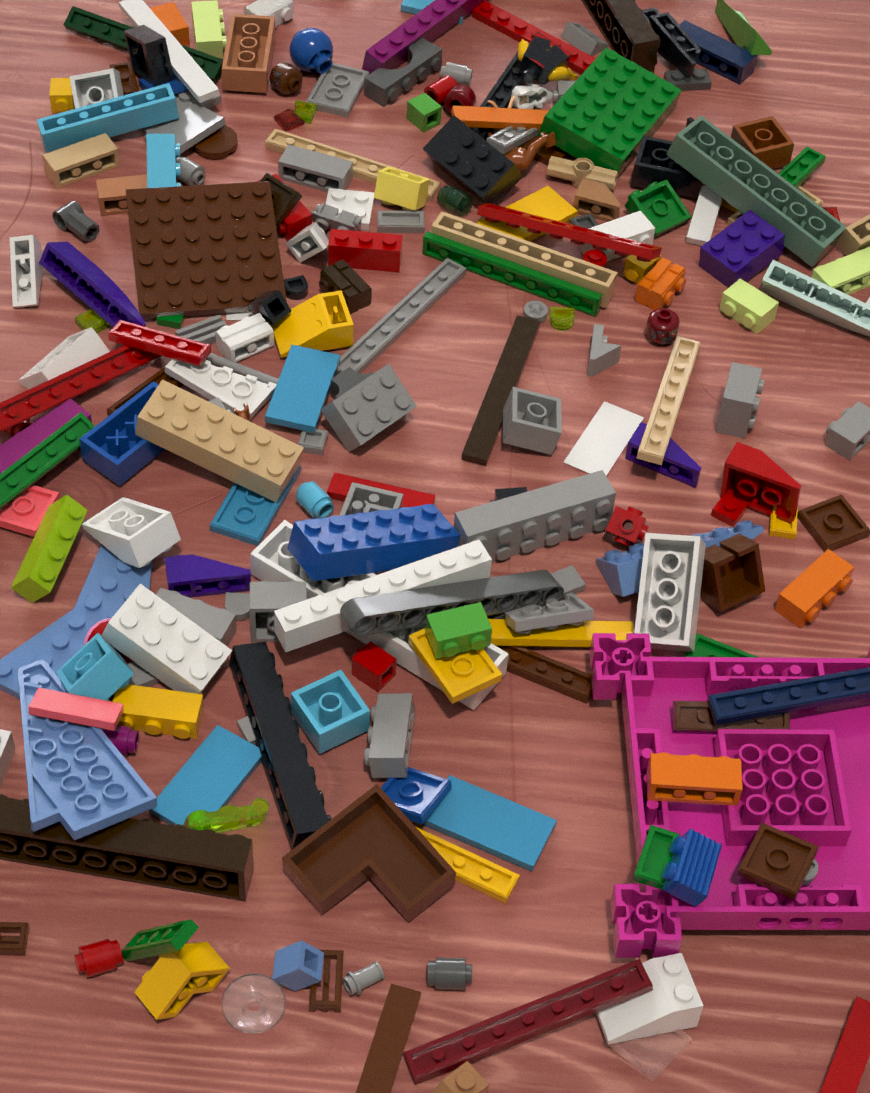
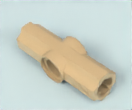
M551 156L546 175L569 180L576 188L579 187L582 179L585 178L604 183L609 190L614 191L618 171L594 166L593 162L587 158H578L572 161Z

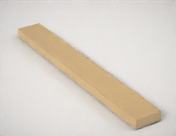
M274 129L265 141V148L282 154L289 144L353 161V177L374 184L377 182L378 171L389 166L278 129ZM430 179L426 201L431 202L440 189L441 182Z
M680 336L676 337L637 453V459L662 465L701 342Z

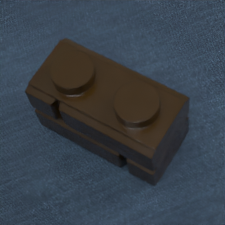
M343 259L334 263L333 266L329 265L321 269L319 281L321 291L329 293L342 290L350 314L358 311L359 308L363 309L371 304L372 288Z

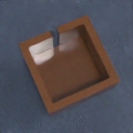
M740 533L719 542L720 547L714 544L705 548L701 584L702 601L719 611L726 610L765 592L759 543Z

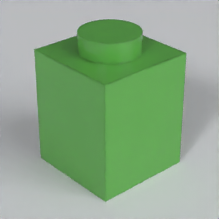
M426 93L407 101V119L423 133L441 124L442 106Z

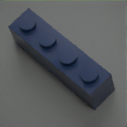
M686 20L679 24L701 49L696 64L739 85L754 73L757 55H751L748 50Z

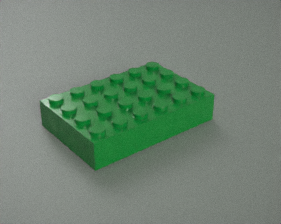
M606 47L544 116L538 136L541 137V132H546L547 135L555 132L557 140L555 146L576 158L590 159L594 166L618 171L619 177L638 154L642 137H652L675 109L682 90Z

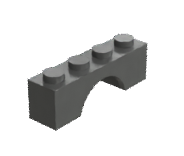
M421 38L408 47L407 66L392 70L378 68L364 78V96L383 107L395 101L420 81H423L430 74L439 70L442 65V49Z

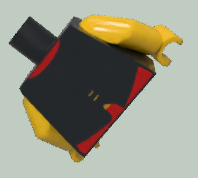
M536 32L530 44L528 41H524V39L519 42L517 49L518 59L521 61L519 69L523 72L521 78L525 83L531 84L535 80L541 85H546L550 81H575L578 77L569 67L567 68L572 54L541 33Z

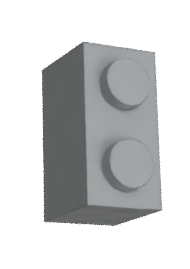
M860 401L852 408L847 407L840 419L832 421L827 427L826 434L828 435L825 445L850 461L870 442V408Z

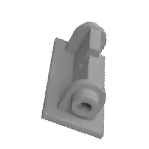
M324 203L321 205L317 204L315 212L311 211L313 223L316 222L323 230L343 229L356 231V227H360L362 219L357 214L342 210L340 217H337L339 209Z

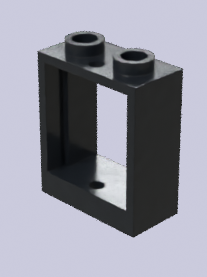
M145 25L124 31L135 75L153 86L175 80L164 36Z

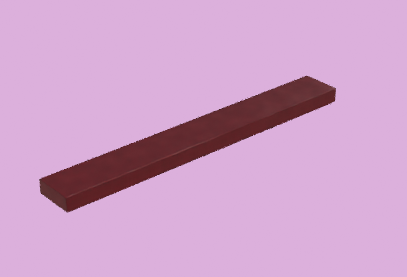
M637 959L405 1051L403 1054L413 1081L417 1085L457 1069L466 1061L472 1063L653 990V985L641 960Z

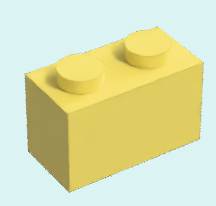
M388 166L378 171L374 198L382 200V203L386 205L396 204L402 206V209L405 211H416L426 204L430 179Z

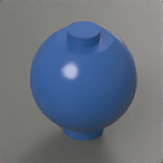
M305 28L294 35L290 43L289 52L291 60L297 68L308 73L318 72L323 74L332 67L333 45L325 32L317 28Z

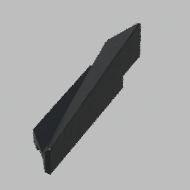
M656 7L642 10L646 20L651 23L652 29L660 38V47L657 53L683 75L690 78L700 56V47L669 12L660 14Z

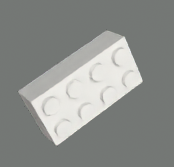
M645 533L634 633L649 634L651 649L694 652L706 547L701 536Z
M139 584L115 613L101 635L109 644L172 690L201 694L232 652L230 648L142 584Z

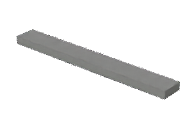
M446 258L340 357L335 375H338L348 367L361 374L466 275L467 268Z

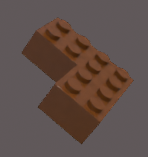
M378 784L282 857L283 869L321 915L370 878L409 922L455 885V870Z

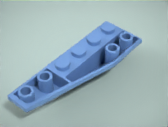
M748 520L736 523L735 527H719L713 529L712 532L697 533L689 536H701L706 544L705 548L714 544L720 547L719 542L739 533L753 540L764 529L763 526L752 524V521ZM644 543L630 545L629 550L620 552V550L607 551L604 553V557L596 559L597 566L613 594L623 597L639 592Z

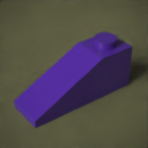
M641 422L628 441L625 459L696 488L701 467L671 438L662 465L636 458L647 424Z
M193 554L165 557L169 591H177L189 598L226 594V592L250 591L251 573L249 569Z

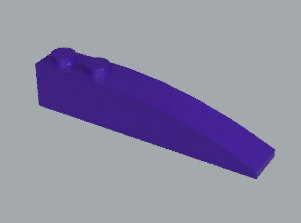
M68 241L48 242L46 244L39 264L112 327L119 320L146 326V322L123 291Z

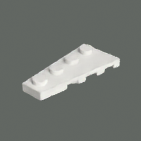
M172 359L165 366L166 374L209 400L219 397L226 410L230 409L233 414V408L242 411L244 410L243 404L247 403L250 412V419L248 421L273 396L277 385L272 382L266 384L257 381V377L249 374L245 377L234 373L232 368L226 366L219 368L211 365V361L205 360L201 366Z

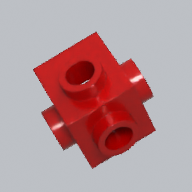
M616 506L605 531L615 536V542L628 547L630 543L636 544L638 540L643 541L649 526L645 525L646 518L642 517V511L628 506L627 510ZM631 523L633 527L630 530H625L624 525Z

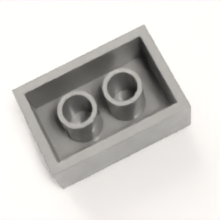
M387 364L320 410L347 451L350 452L416 408L417 405L390 364Z

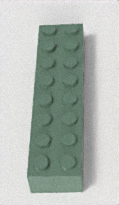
M702 115L675 136L666 154L741 213L745 214L751 210L785 234L784 247L788 248L811 267L817 264L836 246L844 229L847 227Z

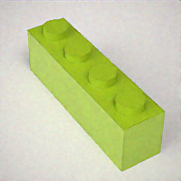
M68 495L48 506L10 588L31 603L51 592L88 511L86 508Z

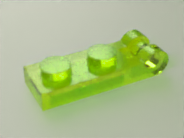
M257 798L248 806L235 807V805H227L219 808L218 811L212 812L197 810L186 817L183 826L196 830L210 829L216 833L258 826L267 814L269 804L265 799Z

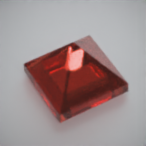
M290 108L274 116V120L285 132L305 124V121Z

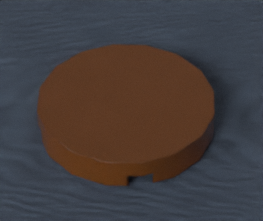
M224 125L195 144L193 149L195 152H199L200 156L207 159L226 158L227 154L231 152L233 154L238 147L237 133L232 128Z

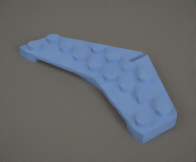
M101 544L74 609L0 659V690L20 700L17 668L42 659L56 673L84 646V639L89 629L98 621L112 618L139 584H142L151 591L154 559L147 566L138 568L124 563Z

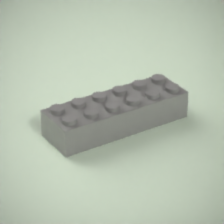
M603 470L455 512L454 528L461 535L457 547L480 540L491 557L492 562L505 560L521 553H529L541 547L553 546L558 542L568 539H576L595 531H603L606 529L613 514L616 492Z

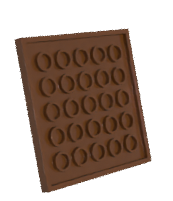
M270 181L126 189L138 310L143 319L183 314L184 316L252 312L248 304L266 291L280 290L286 300Z

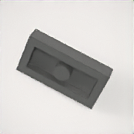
M694 69L690 78H687L679 70L664 72V80L674 84V86L682 91L711 89L712 82L707 69Z

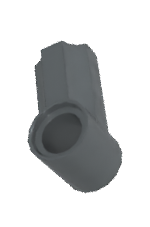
M74 200L52 213L56 225L61 230L69 229L83 241L92 242L100 232L99 225L87 217L82 207Z

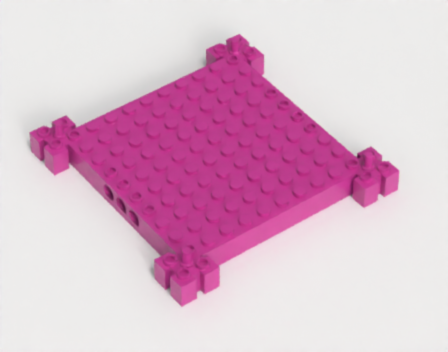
M593 633L589 652L591 672H593V700H616L617 694L620 693L622 698L637 865L650 825L678 833L680 836L689 829H694L700 835H705L706 838L715 840L716 843H721L722 845L708 897L696 907L664 890L642 883L614 884L610 904L612 924H616L613 934L615 958H640L642 949H651L652 958L678 954L682 943L681 930H870V698L790 712V729L673 730V701H707L708 695L870 667V648L867 658L650 657L651 645L649 634L627 633L626 640H616L615 633ZM666 752L671 755L687 756L696 754L703 757L727 756L741 759L743 790L738 806L647 800V766L650 753ZM761 823L819 846L815 858L818 863L817 876L812 883L802 885L795 900L737 876L738 869Z

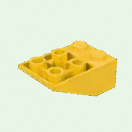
M342 290L317 294L291 309L290 313L275 324L270 325L274 331V338L281 358L288 356L291 345L320 351L353 346L354 324Z

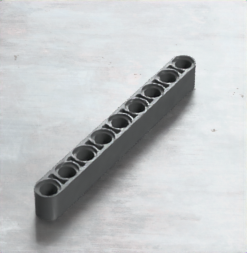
M537 570L353 598L342 605L340 615L355 635L366 636L426 626V615L479 602L482 603L487 616L506 613L528 605L542 607L546 605L545 600L555 598L559 601L564 594V589L548 570Z

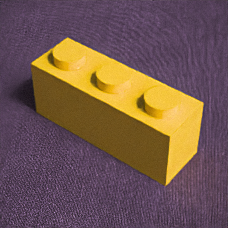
M130 684L115 692L113 702L121 703L124 707V712L117 725L130 726L132 730L147 732L151 735L164 734L180 739L198 738L204 714L203 694Z

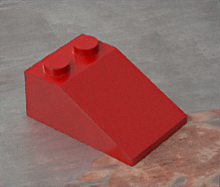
M736 442L724 464L720 498L724 493H727L748 504L747 508L768 516L773 514V506H777L775 512L777 519L790 524L792 521L794 522L801 485L763 451Z

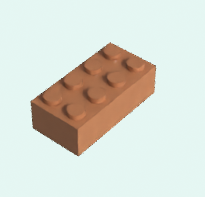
M231 14L222 64L223 90L267 93L275 44L274 16Z

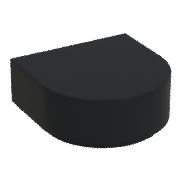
M304 275L284 279L287 298L301 300L308 295V283Z

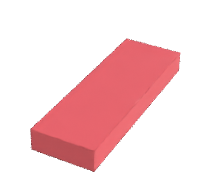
M38 688L28 706L30 715L115 731L124 712V707L121 703Z

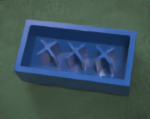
M154 381L79 439L82 460L119 486L165 450L135 435L137 416L158 387V384Z

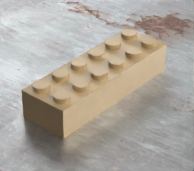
M163 379L137 416L135 435L276 503L298 469L304 447Z

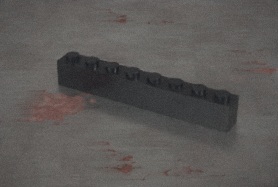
M266 642L234 645L229 665L246 716L249 718L256 739V746L259 747L261 760L292 850L330 821L331 816L326 815L324 796L322 791L317 789L315 770L312 766H309L307 761V748L305 743L300 741L299 725L297 720L292 718L290 699L284 695L283 680L280 674L277 675L274 654L269 652Z

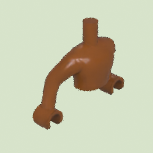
M493 131L488 132L489 137L494 134ZM541 132V137L531 143L527 150L522 147H515L503 155L511 160L520 172L524 171L531 165L536 152L541 146L551 147L557 143L555 132L548 135L546 132Z

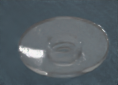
M256 973L246 974L232 981L222 997V1012L226 1021L236 1030L249 1034L262 1033L273 1028L281 1020L286 1006L282 987L272 980L271 977ZM253 1005H256L260 1008L257 1011L248 1010L249 1007Z

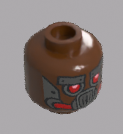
M281 62L272 68L270 83L279 92L285 95H292L302 85V73L291 64Z

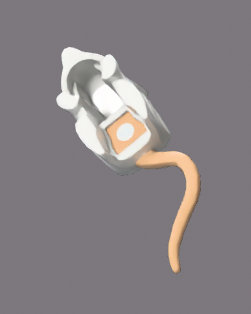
M533 82L527 84L528 86H516L512 90L508 108H512V106L516 109H533L534 106L542 108L543 104L553 97V92ZM491 100L487 101L488 103H491L495 108H498L495 102Z

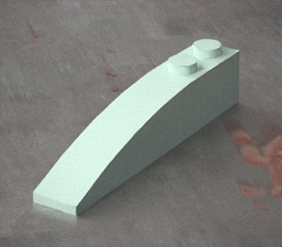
M772 260L762 279L760 291L820 319L870 337V305Z

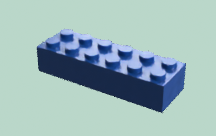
M425 504L422 506L294 521L287 549L311 580L318 581L393 570L456 548L461 535L434 504Z

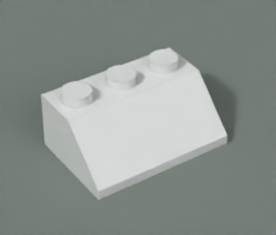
M90 327L63 340L22 376L18 382L22 386L31 389L109 353L110 350L94 329Z

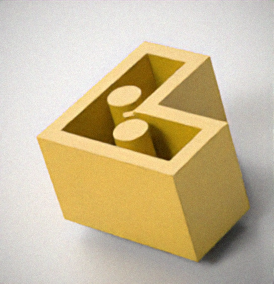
M209 942L188 943L178 952L159 955V959L152 969L142 976V982L134 993L156 1020L177 1017L193 994L212 992L230 968Z

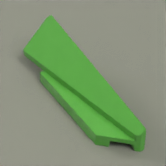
M717 0L715 13L737 46L748 50L751 55H771L772 50L749 24L744 15L733 10L723 0Z

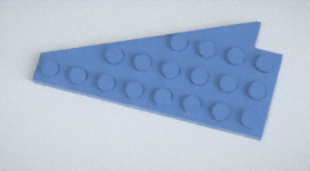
M44 659L17 668L30 823L33 832L60 821L70 836L77 840L157 807V797L101 728L29 714L28 706L38 688L69 693L60 678Z

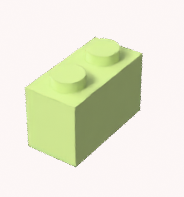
M739 279L723 292L719 310L746 328L759 334L775 320L779 302L744 280Z

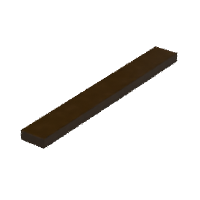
M517 315L462 452L461 460L484 466L487 465L503 424L504 405L512 387L517 388L541 321Z

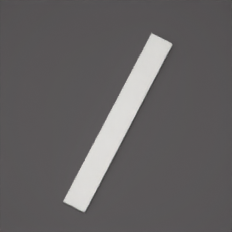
M124 0L119 2L120 9L135 27L145 25L166 38L173 72L199 103L219 96L218 87L143 0Z

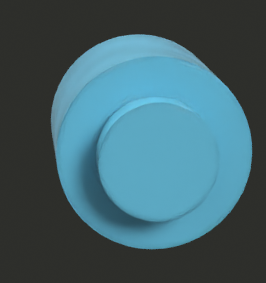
M315 482L303 483L297 489L296 501L312 517L325 518L332 513L334 504L331 497Z

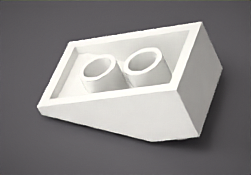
M124 497L82 524L84 530L120 560L138 568L147 566L151 563L152 559L161 553L169 551L174 544L181 540L171 512Z
M682 953L652 958L643 962L642 964L653 985V990L596 1013L608 1045L697 1027L704 1005Z

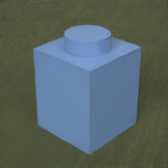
M302 940L275 951L272 980L293 991L320 982L324 952Z

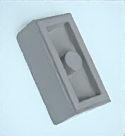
M567 22L561 34L562 38L590 56L596 55L609 46L608 43L580 23Z

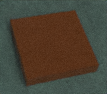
M842 494L799 510L797 513L799 521L824 552L828 549L834 551L867 538L870 535L868 526Z
M761 823L738 869L737 876L795 900L816 858L819 846Z

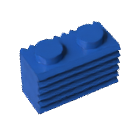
M689 829L682 836L678 835L670 848V852L674 854L672 860L666 865L662 874V878L666 879L662 889L695 907L708 897L722 847L721 843H716L715 840L706 838L705 835H700L694 829Z

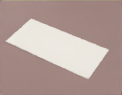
M604 401L563 463L589 474L603 470L607 476L644 417Z

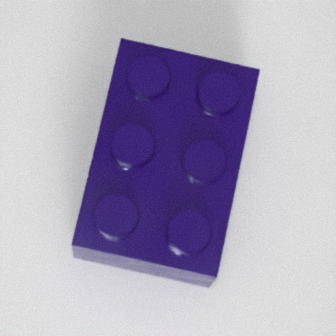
M749 210L700 247L699 267L728 288L739 279L747 282L768 266L772 260L777 259L783 254L785 234Z

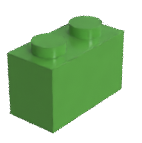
M479 602L426 615L425 633L437 659L445 656L452 657L458 653L470 650H481L484 647L490 646L492 627L482 603Z

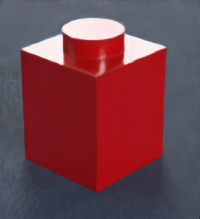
M370 641L363 649L359 648L353 654L351 659L352 675L378 693L396 675L397 659Z

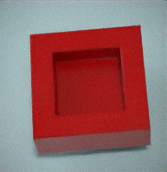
M724 493L713 507L711 516L735 527L736 523L746 512L748 504Z

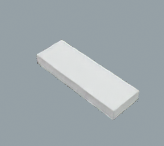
M707 186L701 187L686 236L687 243L703 246L711 240L723 198Z

